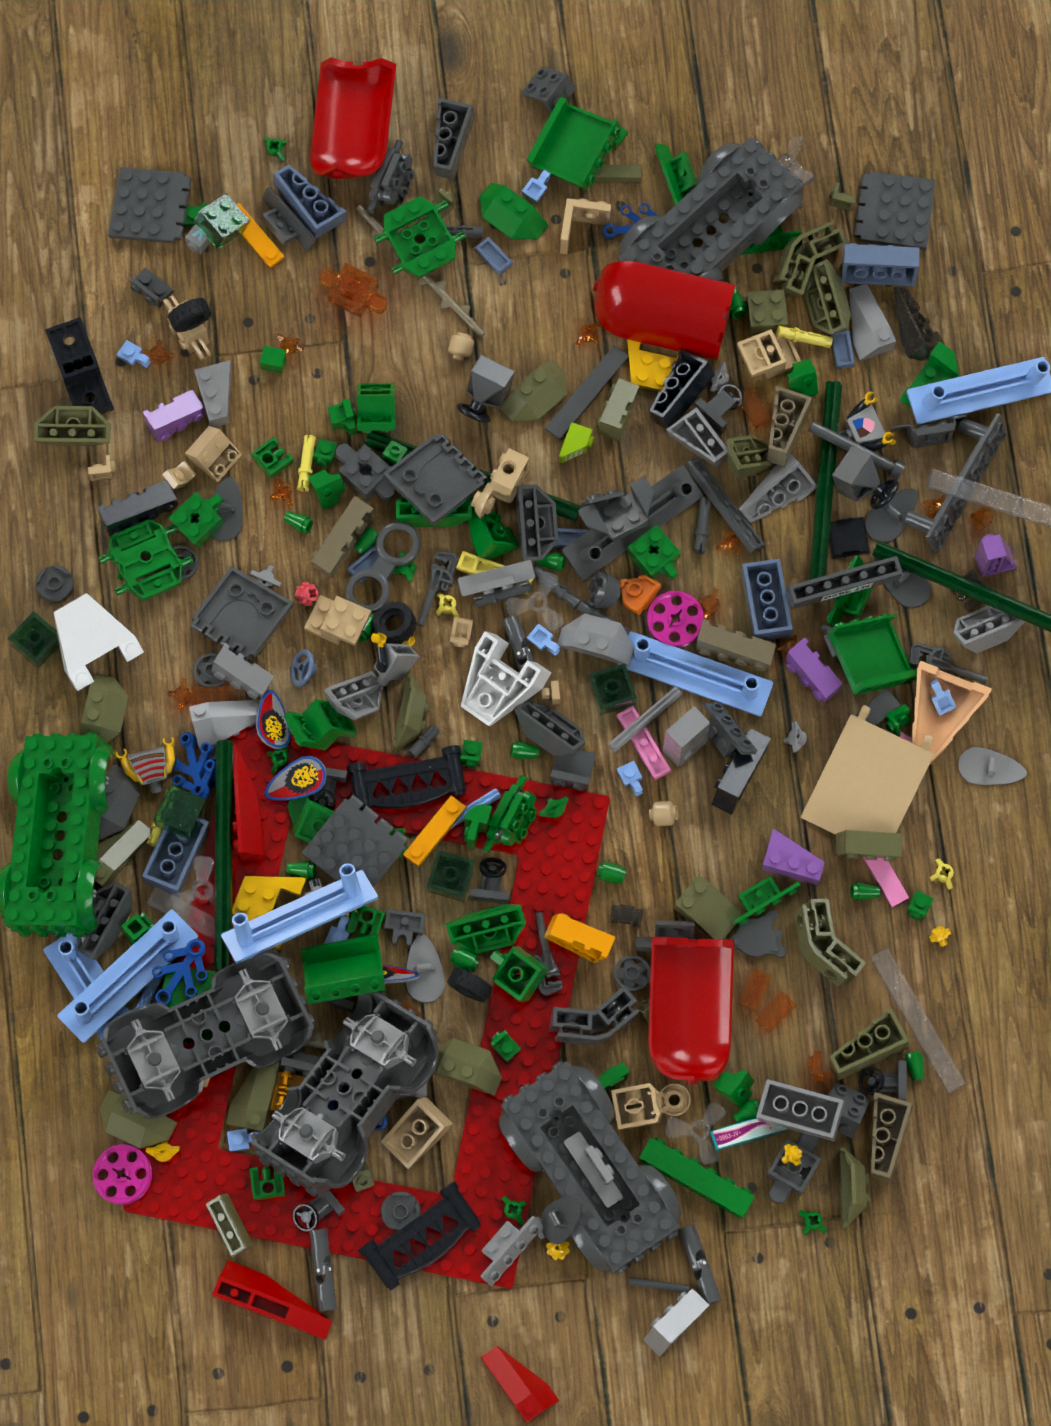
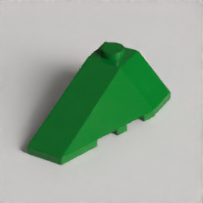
M472 507V519L468 520L472 543L479 557L494 559L520 547L512 530L509 527L505 528L500 521L502 517L499 513L496 514L491 510L489 514L479 518L474 507Z

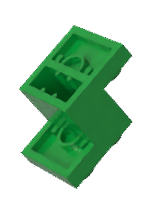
M395 383L357 384V431L370 433L373 430H380L381 432L395 430Z
M315 699L302 714L288 711L284 715L287 726L291 730L298 746L326 750L339 736L353 738L357 734L351 719L337 713L328 701Z

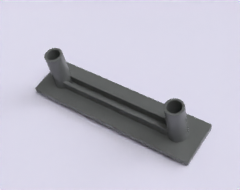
M996 414L989 427L965 418L962 419L958 431L979 441L936 516L932 519L914 511H909L906 515V525L927 533L926 538L934 554L939 549H942L946 537L953 530L955 520L961 516L964 506L971 498L973 489L979 485L982 475L987 471L989 461L996 455L999 445L1006 438L1007 431L1001 414Z
M683 465L651 486L654 494L648 514L647 526L615 542L607 534L590 529L562 549V552L581 580L587 579L624 553L629 545L656 524L658 527L662 526L703 497L702 492Z

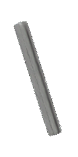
M677 687L670 690L609 743V748L613 752L619 750L681 696V691Z

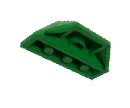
M491 182L479 196L482 218L511 240H538L549 227L534 206L505 185Z
M402 497L396 501V520L415 528L454 527L472 519V499L469 498L433 526Z
M503 904L463 915L446 923V928L452 944L458 945L474 954H480L513 945L524 928L526 920L521 904Z

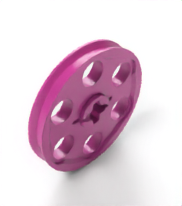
M669 591L663 593L651 603L648 609V630L657 641L677 648L685 647L693 643L699 636L704 619L703 609L693 596L685 592ZM679 597L682 603L679 606H675L671 603V599ZM656 605H663L665 611L658 614L655 612L654 607ZM695 607L698 613L695 616H690L687 613V609ZM678 614H679V621H680V622L676 621L675 623L672 624V618H671V617H674V618H675L676 615L678 616ZM661 623L664 629L661 632H656L653 629V625ZM693 625L697 631L694 634H689L686 631V627ZM677 633L680 639L677 642H672L669 639V635Z
M127 1144L115 1145L105 1150L99 1156L93 1168L95 1189L101 1197L113 1204L126 1205L137 1201L146 1193L152 1180V1166L148 1157L138 1148ZM132 1152L137 1153V1160L135 1162L128 1161V1156ZM112 1153L118 1154V1160L115 1163H110L109 1156ZM114 1169H116L119 1172H124L126 1176L131 1178V1180L127 1179L126 1177H121L120 1175H118L119 1173L114 1171ZM140 1169L146 1170V1176L143 1179L137 1178V1172ZM102 1170L108 1171V1177L105 1180L99 1179V1173ZM130 1186H134L136 1193L131 1197L127 1196V1189ZM110 1187H116L117 1193L113 1197H109L107 1194Z

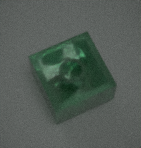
M227 194L222 195L199 210L194 220V223L217 249L242 234L250 222L248 217Z
M34 611L7 638L10 646L38 669L60 646L57 630Z
M625 663L588 674V683L600 716L636 705L637 697Z
M170 785L154 818L155 826L192 840L207 807L206 799Z
M438 850L427 884V892L465 902L475 868V860Z

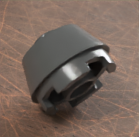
M597 572V576L593 575L588 587L591 590V598H587V603L595 608L613 607L620 596L619 580L607 572Z

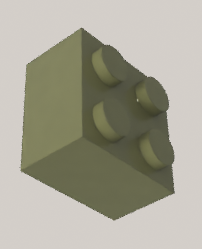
M784 289L747 292L746 306L749 335L761 334L771 329L773 333H776L779 325L788 326Z

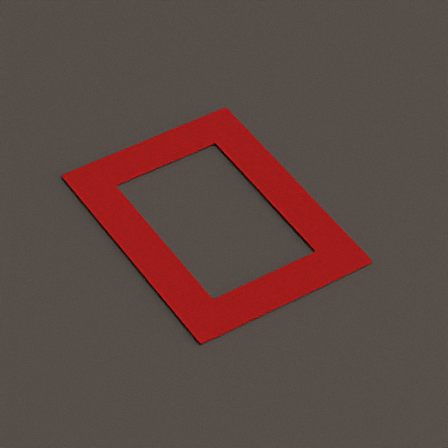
M247 727L239 731L240 734L235 737L232 735L230 741H233V745L237 746L247 766L257 796L262 822L264 860L241 862L240 856H236L234 840H238V837H235L233 831L232 908L245 876H279L291 822L288 809L290 800H272L267 798L264 792L273 777L286 766L305 756L316 757L326 768L347 771L346 767L348 765L359 762L365 763L367 770H373L422 760L338 743H332L326 750L298 746L294 736L291 735L287 750L289 761L286 766L279 767L274 775L271 773L273 768L272 760L266 754L268 751L274 752L277 749H273L261 741L255 727ZM462 768L467 790L465 792L466 795L456 798L451 793L436 801L416 807L371 809L379 815L375 820L376 823L383 818L394 827L393 829L405 828V834L418 836L450 796L468 806L493 789H497L501 798L490 804L493 816L505 791L508 792L512 784L516 785L518 778ZM435 771L430 786L432 788H437L438 785L444 787L446 781ZM348 773L346 783H336L334 794L336 806L333 811L338 808L345 798L349 800L354 795L351 776ZM416 775L411 790L414 792L419 789L426 790L427 784ZM397 778L392 793L394 795H398L400 792L403 794L407 793L408 788ZM527 780L523 786V792L528 791L536 797L533 806L537 810L535 820L531 822L527 835L521 844L514 843L512 846L504 845L502 842L500 844L494 843L491 850L519 857L510 904H521L526 924L515 943L501 948L500 953L504 955L509 953L512 947H520L532 957L538 955L541 958L542 947L535 918L536 913H543L546 930L552 917L560 913L566 914L578 922L586 923L610 798L606 795ZM378 782L373 797L378 799L381 796H389V791ZM567 796L568 802L564 813L560 817L550 818L539 815L538 812L545 809L549 803L548 799L560 800ZM215 808L188 925L198 934L197 939L205 944L206 951L202 956L204 970L214 971ZM464 821L450 829L441 841L467 846V842L464 841L466 829L464 828ZM479 832L475 847L483 849L487 842L486 833ZM548 940L550 951L560 971V977H551L550 979L544 977L545 982L548 985V981L556 982L561 980L563 990L550 996H543L539 992V987H537L529 1001L520 1002L495 982L493 984L481 1048L491 1052L502 1080L495 1096L472 1088L453 1180L459 1185L458 1190L477 1215L482 1226L473 1232L470 1229L467 1230L445 1255L420 1271L487 1284L481 1278V1274L493 1261L481 1250L507 1221L519 1231L526 1224L536 1172L531 1171L511 1148L500 1129L499 1118L502 1113L501 1105L503 1104V1099L511 1094L516 1096L522 1086L527 1083L532 1085L536 1082L535 1078L544 1072L546 1074L550 1073L552 1067L558 1063L562 1042H554L557 1032H549L550 1013L553 1007L569 1008L579 955ZM195 946L192 951L198 952L200 948ZM181 956L180 962H183L186 956ZM194 960L189 966L190 968H196ZM506 1030L508 1035L521 1048V1051L508 1063L491 1047V1038L498 1031L502 1033ZM194 1042L183 1044L186 1049H192ZM236 1066L211 1077L208 1086L203 1087L202 1092L194 1100L182 1108L165 1115L177 1122L168 1144L180 1146L179 1151L169 1161L160 1162L148 1154L146 1148H138L148 1157L151 1163L152 1180L148 1190L140 1199L124 1205L125 1212L219 1231L206 1203L221 1194L227 1193L249 1237L312 1249L310 1231L300 1230L295 1225L293 1212L298 1205L302 1203L309 1204L318 1195H310L304 1186H296L289 1180L290 1177L284 1175L286 1196L254 1201L249 1168L257 1167L259 1181H262V1169L267 1166L259 1161L260 1157L219 1149ZM161 1142V1143H158V1144H156V1145L149 1146V1147H155V1146H157V1145H159V1144H162V1142ZM269 1165L271 1179H275L274 1168ZM140 1169L137 1172V1178H145L146 1170ZM373 1180L374 1186L356 1192L353 1182H350L344 1187L329 1189L343 1206L345 1213L339 1217L332 1210L319 1221L317 1227L313 1230L327 1229L330 1253L367 1260L364 1256L361 1257L357 1251L359 1248L372 1239L379 1245L397 1232L388 1228L382 1220V1204L389 1195L395 1192L411 1194L420 1205V1215L441 1201L443 1197L440 1193ZM266 1184L263 1187L265 1193H271L274 1189V1186L271 1184ZM130 1186L127 1190V1196L129 1197L136 1193L134 1186ZM506 1196L510 1201L526 1202L527 1205L522 1208L521 1214L525 1224L520 1226L516 1219L511 1220L506 1217L504 1213L506 1204L501 1198ZM305 1206L299 1207L298 1211L303 1212L302 1208ZM297 1215V1220L300 1223V1225L304 1228H307V1225L302 1221L301 1216ZM443 1215V1231L448 1234L452 1231V1228H457L459 1224L457 1220ZM426 1226L427 1243L433 1245L436 1240L442 1238V1233ZM410 1238V1253L413 1257H417L419 1252L426 1250V1245ZM394 1250V1266L402 1267L403 1263L407 1264L410 1258L408 1255ZM519 1256L493 1286L508 1289L513 1287Z

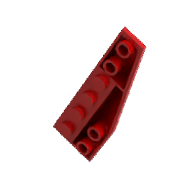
M233 745V800H235L236 806L233 807V817L236 819V821H233V831L235 837H238V840H234L236 856H240L241 862L264 860L262 822L257 796L247 766L237 746Z
M229 1260L223 1268L212 1293L213 1298L323 1340H326L333 1322L266 1274Z

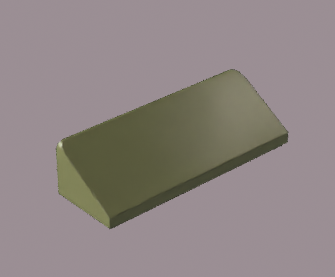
M603 164L602 168L597 171L594 182L641 183V165Z
M227 1193L221 1194L206 1203L231 1257L253 1247V1243Z

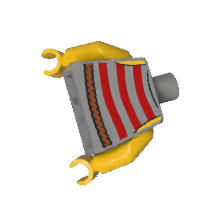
M171 737L172 742L169 744L163 738V746L129 755L126 749H123L125 751L123 756H119L118 752H116V756L121 761L120 763L125 774L134 782H140L141 785L149 783L151 794L163 791L160 780L166 779L167 775L172 772L175 762L173 737Z

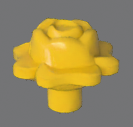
M938 926L932 929L929 939L931 942H939L940 946L944 947L948 944L946 939L951 935V931L949 928L945 929L942 926Z
M785 1145V1155L781 1157L783 1163L791 1162L795 1166L801 1164L802 1151L798 1149V1146Z
M566 1241L559 1245L552 1242L547 1243V1254L551 1255L554 1260L558 1258L563 1260L565 1255L570 1252V1249L567 1248L569 1242Z

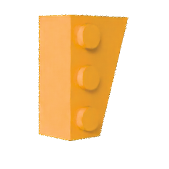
M563 913L552 917L544 935V938L592 963L607 958L616 938L573 920L570 916Z

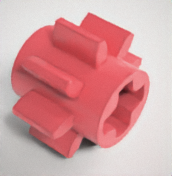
M302 582V586L296 587L295 596L299 604L311 606L312 602L317 601L319 591L315 584Z

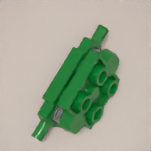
M520 775L516 785L512 784L509 791H505L488 824L490 828L486 834L487 842L482 849L483 851L490 853L494 843L500 844L502 842L504 845L512 846L514 843L521 844L522 840L526 837L527 830L531 822L535 820L537 810L533 807L536 797L528 791L523 792V786L528 779L527 777Z

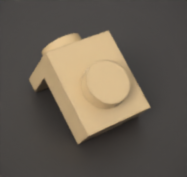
M454 617L449 642H453V645L458 647L468 645L473 620Z

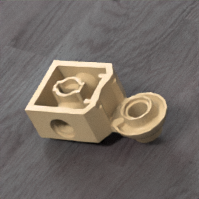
M508 448L506 453H502L498 469H494L490 476V479H492L491 483L486 484L483 492L477 491L472 500L471 506L474 507L479 518H483L485 514L491 512L496 498L512 503L517 494V486L522 484L529 471V457Z
M651 1083L611 1090L618 1130L657 1124L660 1122L663 1113L670 1116H679L688 1110L691 1103L688 1090L680 1084H669L660 1092ZM672 1095L680 1097L678 1105L673 1106L670 1103Z

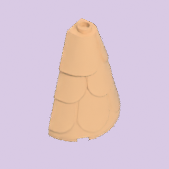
M920 661L917 668L915 722L912 729V743L921 746L926 734L933 737L934 740L928 749L935 754L930 763L931 765L989 697L992 688L976 682L971 683L943 672L938 667ZM937 679L943 691L949 690L957 707L940 716L931 699L936 694L930 682Z

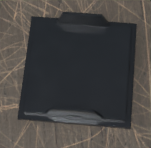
M863 517L840 519L830 523L829 542L833 559L870 553Z

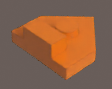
M647 575L620 580L624 607L637 615H640L643 610L647 611L651 603L657 598L656 594L662 587L661 584Z

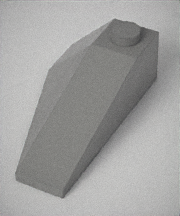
M790 454L785 467L776 464L739 510L751 523L771 514L775 509L787 507V504L795 500L800 501L817 488V484L794 456Z
M261 699L206 702L190 706V714L199 750L205 742L215 747L217 741L225 740L232 735L235 737L240 734L239 731L256 725V717Z

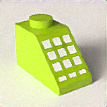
M571 422L559 455V462L564 463L586 453L588 446L592 447L595 439L592 436L593 429Z

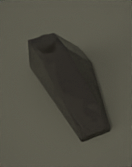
M895 287L893 289L901 342L905 349V354L908 358L918 361L929 359L937 343L940 341L944 344L940 334L937 331L933 332L928 325L931 323L930 320L919 312L920 306L910 292L906 289Z

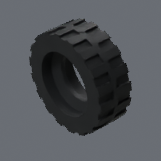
M196 298L172 309L168 319L175 332H186L205 323L211 317L212 312L204 298Z
M397 601L384 604L383 607L379 608L374 614L372 626L376 634L383 633L386 635L385 643L402 644L413 636L417 621L409 606L407 607L405 603ZM394 616L402 617L403 625L394 631H389L386 628V622Z
M454 968L447 981L448 985L457 992L483 1003L486 1002L492 990V986L485 980L459 968Z

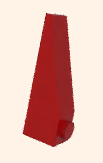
M498 1346L481 1357L526 1424L559 1402V1399L545 1381Z

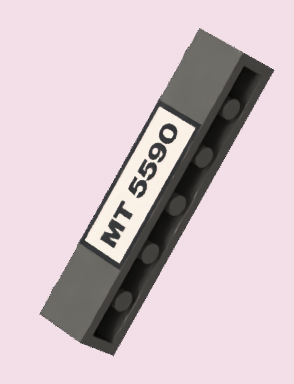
M897 556L790 585L786 590V596L790 608L793 610L899 580L903 572Z

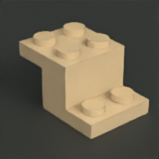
M772 329L737 342V347L752 378L765 373L767 379L792 370V363L801 361L792 340L776 337Z
M320 595L304 630L337 645L342 640L356 646L371 615V610L339 596H336L333 601Z

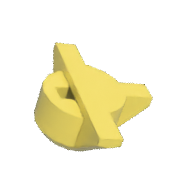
M440 592L436 594L440 600L439 608L435 612L438 616L445 613L452 614L454 617H460L456 611V600L450 595L444 596Z
M940 858L936 859L938 868L935 874L930 877L931 882L938 880L945 883L948 890L953 888L951 883L954 873L953 868L948 864H944Z

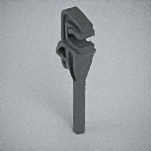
M437 551L435 555V561L442 562L444 565L449 563L447 570L445 566H438L435 563L431 566L432 574L429 591L417 625L420 627L425 625L436 591L441 588L442 592H447L449 587H453V574L458 558L452 552Z
M915 643L911 647L910 665L917 668L919 659H921L922 654H925V663L938 667L943 672H950L984 684L987 683L988 676L951 665L948 662L951 659V654L944 651L945 647L933 648L921 643Z
M536 913L535 918L542 947V956L540 958V956L536 955L534 958L549 968L545 975L547 979L560 977V971L554 962L548 939L544 938L546 928L543 913ZM543 978L538 986L539 992L543 996H550L563 990L561 980L556 982L548 981V985H546L545 978Z

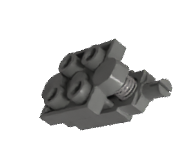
M396 140L394 147L388 149L383 164L374 175L370 185L372 188L369 194L370 203L366 210L368 213L373 214L376 206H382L384 202L386 204L396 203L402 205L404 198L407 196L410 184L414 180L415 172L411 168L412 157L406 153L400 154V149L403 145L401 140Z

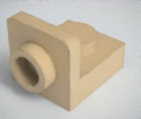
M106 455L107 465L95 464L92 467H88L90 481L113 479L112 472H116L115 461H111L110 455Z
M186 461L162 474L173 489L184 487L196 476Z

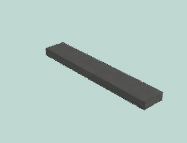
M613 346L545 427V431L560 441L568 432L571 422L575 423L628 360L629 356L616 346Z
M700 458L688 461L684 466L750 553L761 550L765 544Z

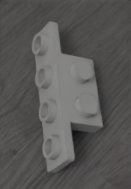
M527 560L458 578V583L462 596L483 592L486 595L494 593V588L501 587L502 590L513 588L514 583L534 579L535 573L532 561Z
M581 1132L575 1133L563 1142L606 1208L611 1207L623 1198V1195L613 1182L614 1177L612 1175L615 1174L609 1164H604L601 1151L597 1147L594 1149L592 1145L589 1146Z
M532 1216L519 1231L507 1221L481 1250L493 1261L481 1274V1278L487 1284L493 1286L506 1269L512 1265L519 1254L525 1250L531 1240L538 1235L543 1225Z

